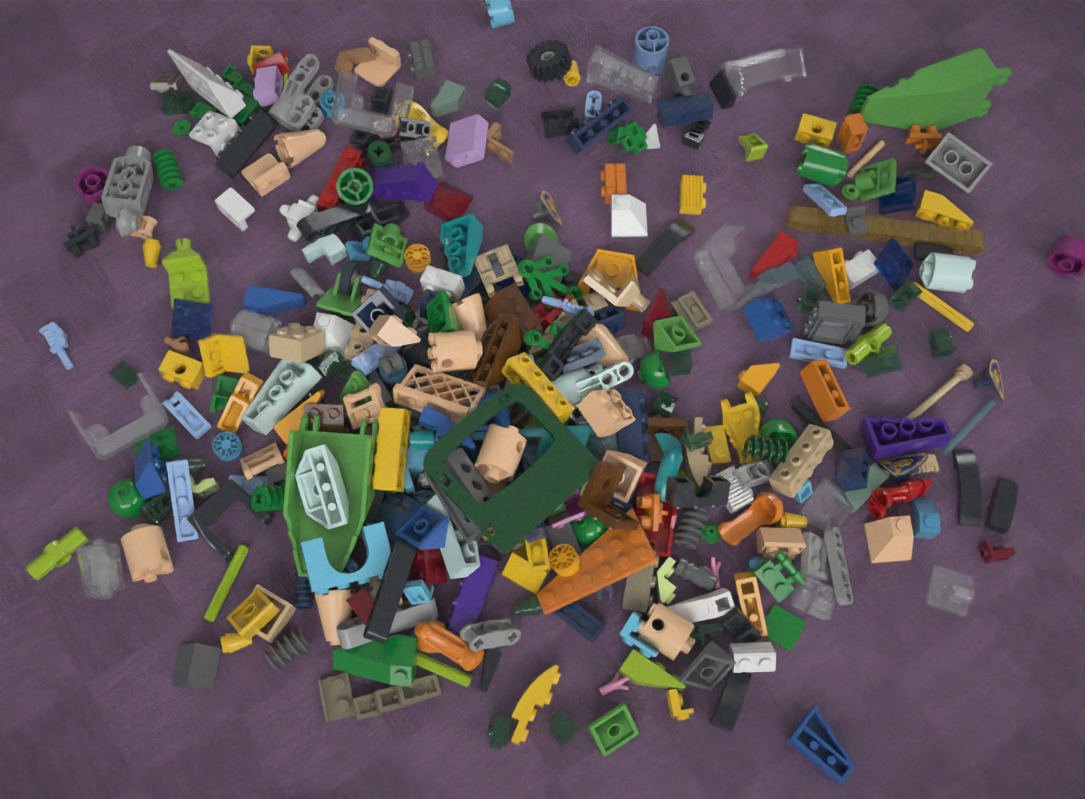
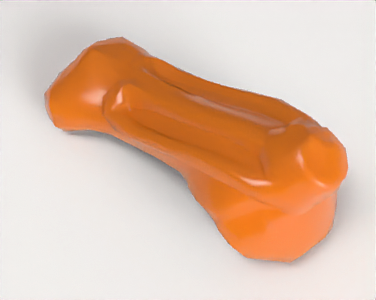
M759 493L747 510L733 520L721 522L718 527L720 536L730 545L737 546L757 528L778 522L783 515L782 501L773 493Z
M439 620L420 622L415 627L419 651L442 653L461 665L466 671L476 668L485 655L484 650L472 651L469 643L448 631Z

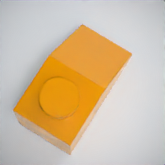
M773 363L750 366L747 371L743 370L737 379L740 381L737 387L745 393L751 391L756 399L777 373L781 365Z

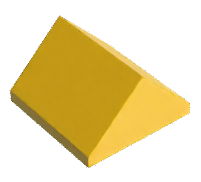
M522 540L524 545L514 549L502 575L536 595L551 572L552 566L549 570L531 573L526 544Z
M257 588L226 618L236 631L249 641L280 610Z

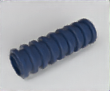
M297 571L295 572V576H297L295 578L297 583L295 585V589H297L295 591V595H297L295 597L297 602L295 608L310 609L313 607V603H311L313 601L311 596L313 593L311 592L308 577L298 576Z

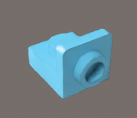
M423 580L406 582L403 592L411 605L431 602L434 586L425 585Z

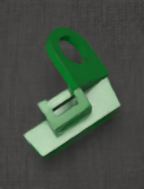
M636 121L628 122L627 126H618L611 129L607 136L608 145L622 143L624 147L621 151L622 153L632 149L634 155L648 147L645 141L647 136L642 126L638 127ZM615 132L614 139L611 141V136Z

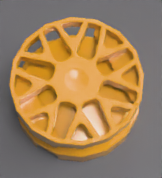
M413 244L406 249L404 256L406 266L410 271L423 273L426 267L431 265L430 252L426 246Z
M569 544L557 545L549 555L550 565L562 577L572 576L580 568L581 559L575 549Z

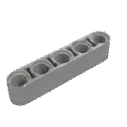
M432 595L431 602L411 605L408 600L403 602V605H399L389 635L415 627L420 622L438 618L434 595ZM359 617L342 622L336 627L340 645L343 649H350L372 641L363 638L365 625Z

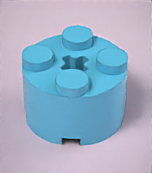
M485 0L486 5L490 4L487 6L489 17H493L490 19L492 29L515 23L510 0Z

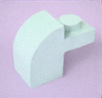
M334 234L317 239L316 242L310 243L302 249L308 263L325 254L333 265L348 256L345 246Z

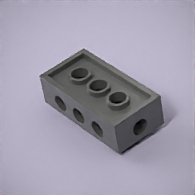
M463 448L454 450L443 462L444 467L478 503H484L494 497ZM425 473V478L467 544L484 537L485 535L472 524L446 496L443 490ZM444 475L439 478L446 487L452 484ZM489 523L484 526L488 532L493 529Z

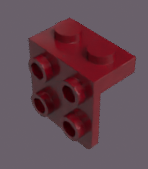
M417 548L406 582L423 580L425 585L447 583L445 563L440 548L425 550Z

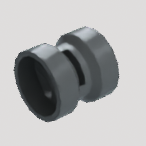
M397 351L392 352L390 356L378 358L386 376L392 374L394 370L404 368Z

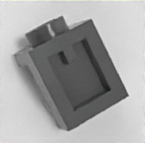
M853 206L847 209L843 219L848 236L866 235L868 232L864 218L865 206Z

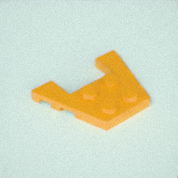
M601 249L596 251L586 272L588 269L592 271L594 269L603 275L602 279L606 282H613L619 290L632 274L635 275L636 279L638 278L634 255ZM583 275L577 286L582 290L583 296L589 294L590 286L583 281ZM631 304L625 308L627 310L639 311Z

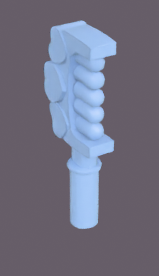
M363 276L361 280L362 283L376 288V290L384 286L397 301L405 303V307L408 306L413 295V290L406 287L400 281L387 280L383 284L367 276Z
M543 296L542 303L563 308L565 314L573 317L584 309L582 306L579 307V305L571 304L568 299L562 302L548 296ZM588 306L586 309L594 316L592 307Z
M50 322L39 329V332L47 339L51 347L49 350L53 354L57 353L67 370L71 369L73 364L64 350L69 345L66 339L67 335L55 322Z

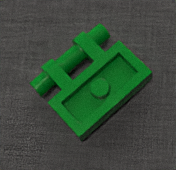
M781 550L775 553V557L778 559L776 562L773 563L767 558L752 570L778 602L795 590L791 585L793 581H796L800 586L806 582L801 570L795 568L791 563L790 557L784 555ZM782 568L789 572L785 577L779 571Z

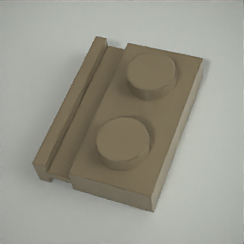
M176 74L157 75L150 82L151 90L167 92L171 87L177 90L184 82V76L182 74L179 77H176Z
M694 291L678 298L674 302H670V307L675 315H682L693 332L711 324L713 321Z
M349 673L318 680L326 723L355 716L351 703L354 697Z

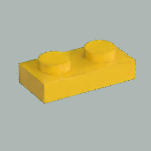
M723 425L706 427L705 440L711 466L729 464L731 459Z

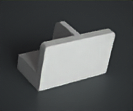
M229 188L214 200L218 209L242 232L248 227L245 219L254 213L255 209L233 188Z

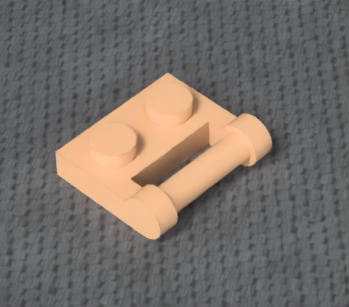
M374 383L365 390L355 394H347L343 397L353 429L361 427L362 419H367L368 424L373 423L374 419L378 420L381 408H385L379 384ZM371 396L372 401L355 407L356 401Z
M276 442L240 459L243 472L248 481L253 479L254 475L268 468L285 463Z

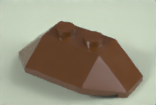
M501 313L498 319L484 332L481 339L482 357L477 362L476 368L471 369L472 383L489 388L506 379L501 371L507 360L517 355L521 345L519 323L516 315Z

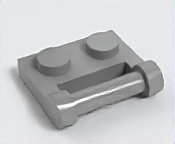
M803 532L806 548L801 554V572L817 580H828L825 538H821L811 532Z

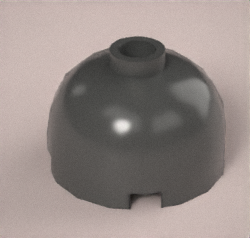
M863 289L857 293L859 295L857 299L853 300V305L866 307L864 326L870 327L882 323L887 318L889 312V303L886 296L878 290Z

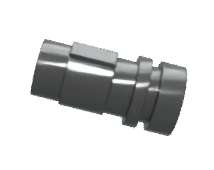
M684 556L674 572L679 577L683 576V579H689L692 583L710 592L713 591L719 579L712 575L711 571L702 566H696L695 562H690V559Z

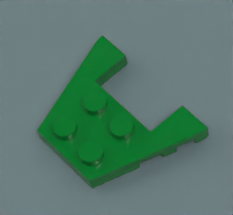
M229 64L222 72L221 78L232 84L233 89H237L244 97L242 100L246 106L231 118L236 121L238 126H242L248 123V118L261 105L253 96L254 88ZM200 101L190 112L193 118L202 119L208 111L226 116L216 107L213 109Z

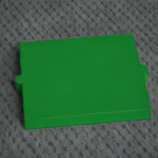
M773 604L768 616L764 617L768 636L764 637L791 652L797 639L801 638L800 633L806 622Z

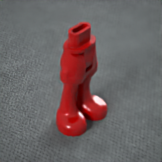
M929 478L909 479L896 487L873 490L872 496L868 498V509L873 518L876 520L883 519L886 516V508L892 506L894 502L903 504L924 495L929 490L932 482Z

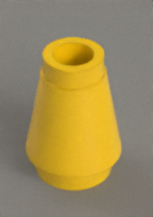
M572 60L571 69L566 71L567 74L564 76V81L568 86H576L581 79L577 62Z
M146 239L142 245L145 266L155 268L157 267L162 246L158 240Z
M784 511L781 519L776 522L777 528L801 529L807 526L806 516Z
M225 633V636L220 637L223 653L229 652L230 654L253 644L252 638L248 641L239 633Z

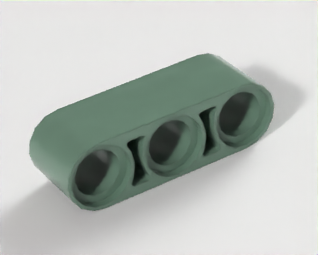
M874 462L869 469L867 488L847 491L837 502L850 514H853L872 495V491L876 490L889 475Z

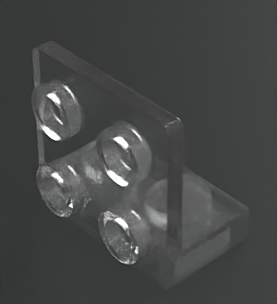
M436 136L401 143L405 165L412 163L415 166L418 162H423L434 179L444 177Z

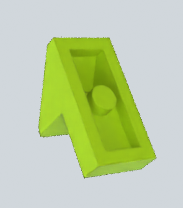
M756 133L739 136V144L745 148L746 162L763 158L768 149V144Z

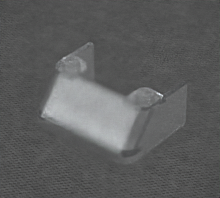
M802 48L774 49L721 65V70L725 72L737 96L746 94V91L751 87L775 80H783L784 83L793 81V77H806Z
M340 70L331 115L333 123L383 136L392 135L399 127V117L408 118L414 87L397 82L391 115L364 110V97L355 93L358 75Z
M727 222L692 254V261L715 305L721 312H731L744 307L758 297H763L778 285L774 281H759L756 284H748L745 287L729 258L735 254L737 249L733 237L746 227L744 224Z
M141 372L137 375L149 393L142 398L140 403L145 415L111 434L101 424H94L87 428L77 411L71 410L68 412L92 453L100 460L112 458L165 428L168 424V415L146 376Z

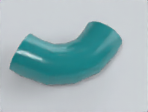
M667 450L660 462L653 493L660 495V501H665L668 477H677L683 461V456L679 450Z

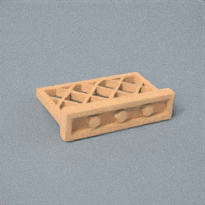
M417 364L413 366L401 384L397 383L393 388L394 403L420 412L423 411L424 406H427L445 415L456 424L475 410L486 393V387L441 372L432 373L431 369ZM419 372L425 374V376L416 378L415 374ZM440 379L443 382L433 384L432 380ZM428 381L430 384L420 387L418 383ZM413 384H415V386H416L415 389L410 388V387H407V386L413 385ZM458 385L461 388L451 390L450 386ZM444 387L447 389L446 392L438 393L436 390ZM432 390L434 394L430 395L424 392ZM470 391L479 392L477 395L469 396L468 392ZM462 393L465 395L464 398L456 399L454 396ZM450 396L452 401H448L442 398ZM469 403L470 407L468 408L460 404Z

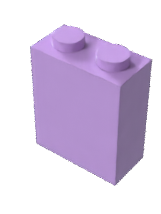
M479 114L450 123L445 159L456 168L484 159L489 123Z

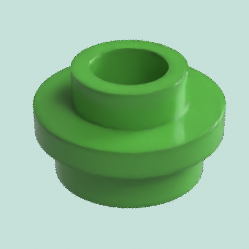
M846 184L842 188L841 194L846 201H853L858 198L860 191L856 185Z

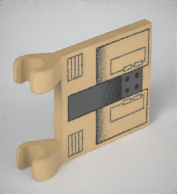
M507 244L476 257L475 265L489 298L496 294L492 284L513 276L517 287L524 285L522 276L518 272L517 265Z

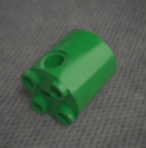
M812 142L810 145L806 144L802 154L805 156L804 161L799 162L796 171L799 173V177L809 178L814 182L832 188L844 179L848 169V162L844 152L821 147Z

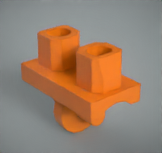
M911 125L908 136L905 138V144H913L914 149H919L920 154H925L927 149H932L933 145H937L938 140L942 139V133H938L937 126H927L925 133H921L919 125Z
M645 494V496L637 497V507L644 508V516H637L643 530L658 531L659 523H662V515H668V511H662L663 503H660V495Z

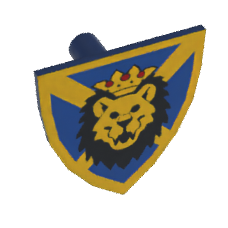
M992 359L988 363V368L983 371V379L973 381V387L976 389L993 384L1001 402H1003L1004 395L1000 369L997 360Z
M911 454L897 456L880 461L878 464L894 477H898L900 485L906 481V475L919 471V467L926 462L929 455Z

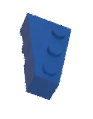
M814 706L808 710L785 742L835 785L843 784L854 770L855 765L841 743L833 735L830 726L822 718L817 706Z

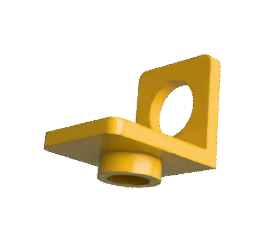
M251 45L250 55L247 56V63L252 75H255L252 65L257 63V59H266L274 55L271 46ZM266 50L268 54H261L259 51Z

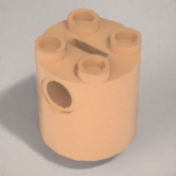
M472 330L428 334L429 345H431V348H428V359H432V373L476 368L483 351L481 341H476Z
M490 424L474 466L486 481L493 484L513 481L527 441L518 433V428L514 426H507L505 428Z
M145 523L138 524L131 528V532L121 538L133 582L145 580V583L157 580L158 575L174 571L160 526Z
M660 602L658 605L653 603L647 614L650 617L647 623L642 621L636 632L639 634L638 638L673 661L680 650L688 654L696 641L689 636L695 625ZM660 621L663 629L660 631L654 630L652 622Z

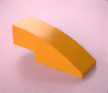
M248 372L241 376L234 393L230 396L217 428L225 432L237 433L243 422L241 417L258 394L264 382L263 380Z

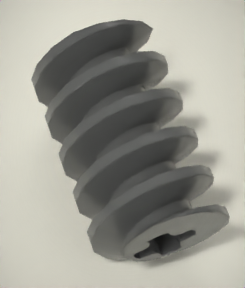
M685 507L686 511L682 514L683 518L679 521L680 526L676 529L677 533L674 534L675 540L673 541L683 548L695 550L696 546L692 542H699L695 535H702L698 528L705 527L701 521L708 520L703 515L707 511L702 507Z
M298 627L299 634L293 631L290 632L291 639L284 635V643L276 640V648L269 644L268 653L262 649L267 662L275 670L280 669L279 662L286 666L287 658L290 661H294V653L301 657V649L309 652V643L300 627Z

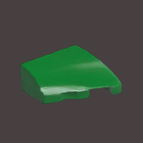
M218 375L215 394H213L211 401V412L225 409L230 396L234 393L239 383V378Z

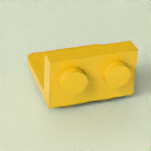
M213 334L198 340L206 377L212 378L225 371L236 373L250 371L242 336Z

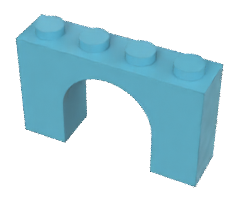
M384 522L361 528L367 557L364 565L357 572L350 574L340 573L330 566L322 537L301 542L300 546L311 592H317L318 596L330 593L329 588L337 586L338 590L349 588L351 582L358 581L360 585L371 582L370 577L378 576L381 579L391 551Z

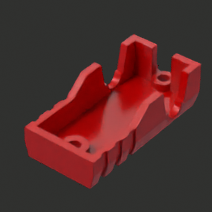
M643 472L639 481L637 497L654 493L656 474ZM660 501V503H663L662 511H668V515H662V523H659L658 531H643L649 543L654 545L652 550L656 551L659 559L667 560L669 556L671 557L670 550L672 548L677 509L673 508L667 501ZM636 503V516H644V508H638Z

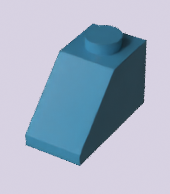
M911 500L913 538L933 539L940 534V517L937 508L932 500Z

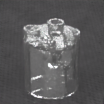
M242 309L231 320L229 331L231 335L243 337L246 349L270 355L269 334L286 326H283V322L280 319Z
M99 539L93 542L94 545L82 546L76 550L83 595L98 600H105L114 597L115 592L124 589L126 582L120 544L118 542L107 543L106 539Z

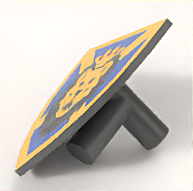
M544 190L541 191L540 198L544 205L541 202L535 204L538 210L532 213L533 218L536 220L550 213L553 219L562 227L563 225L552 196Z

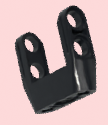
M232 479L187 518V521L227 563L233 558L230 550L208 527L237 500L267 526L273 521L265 511L257 512L252 508L251 496Z

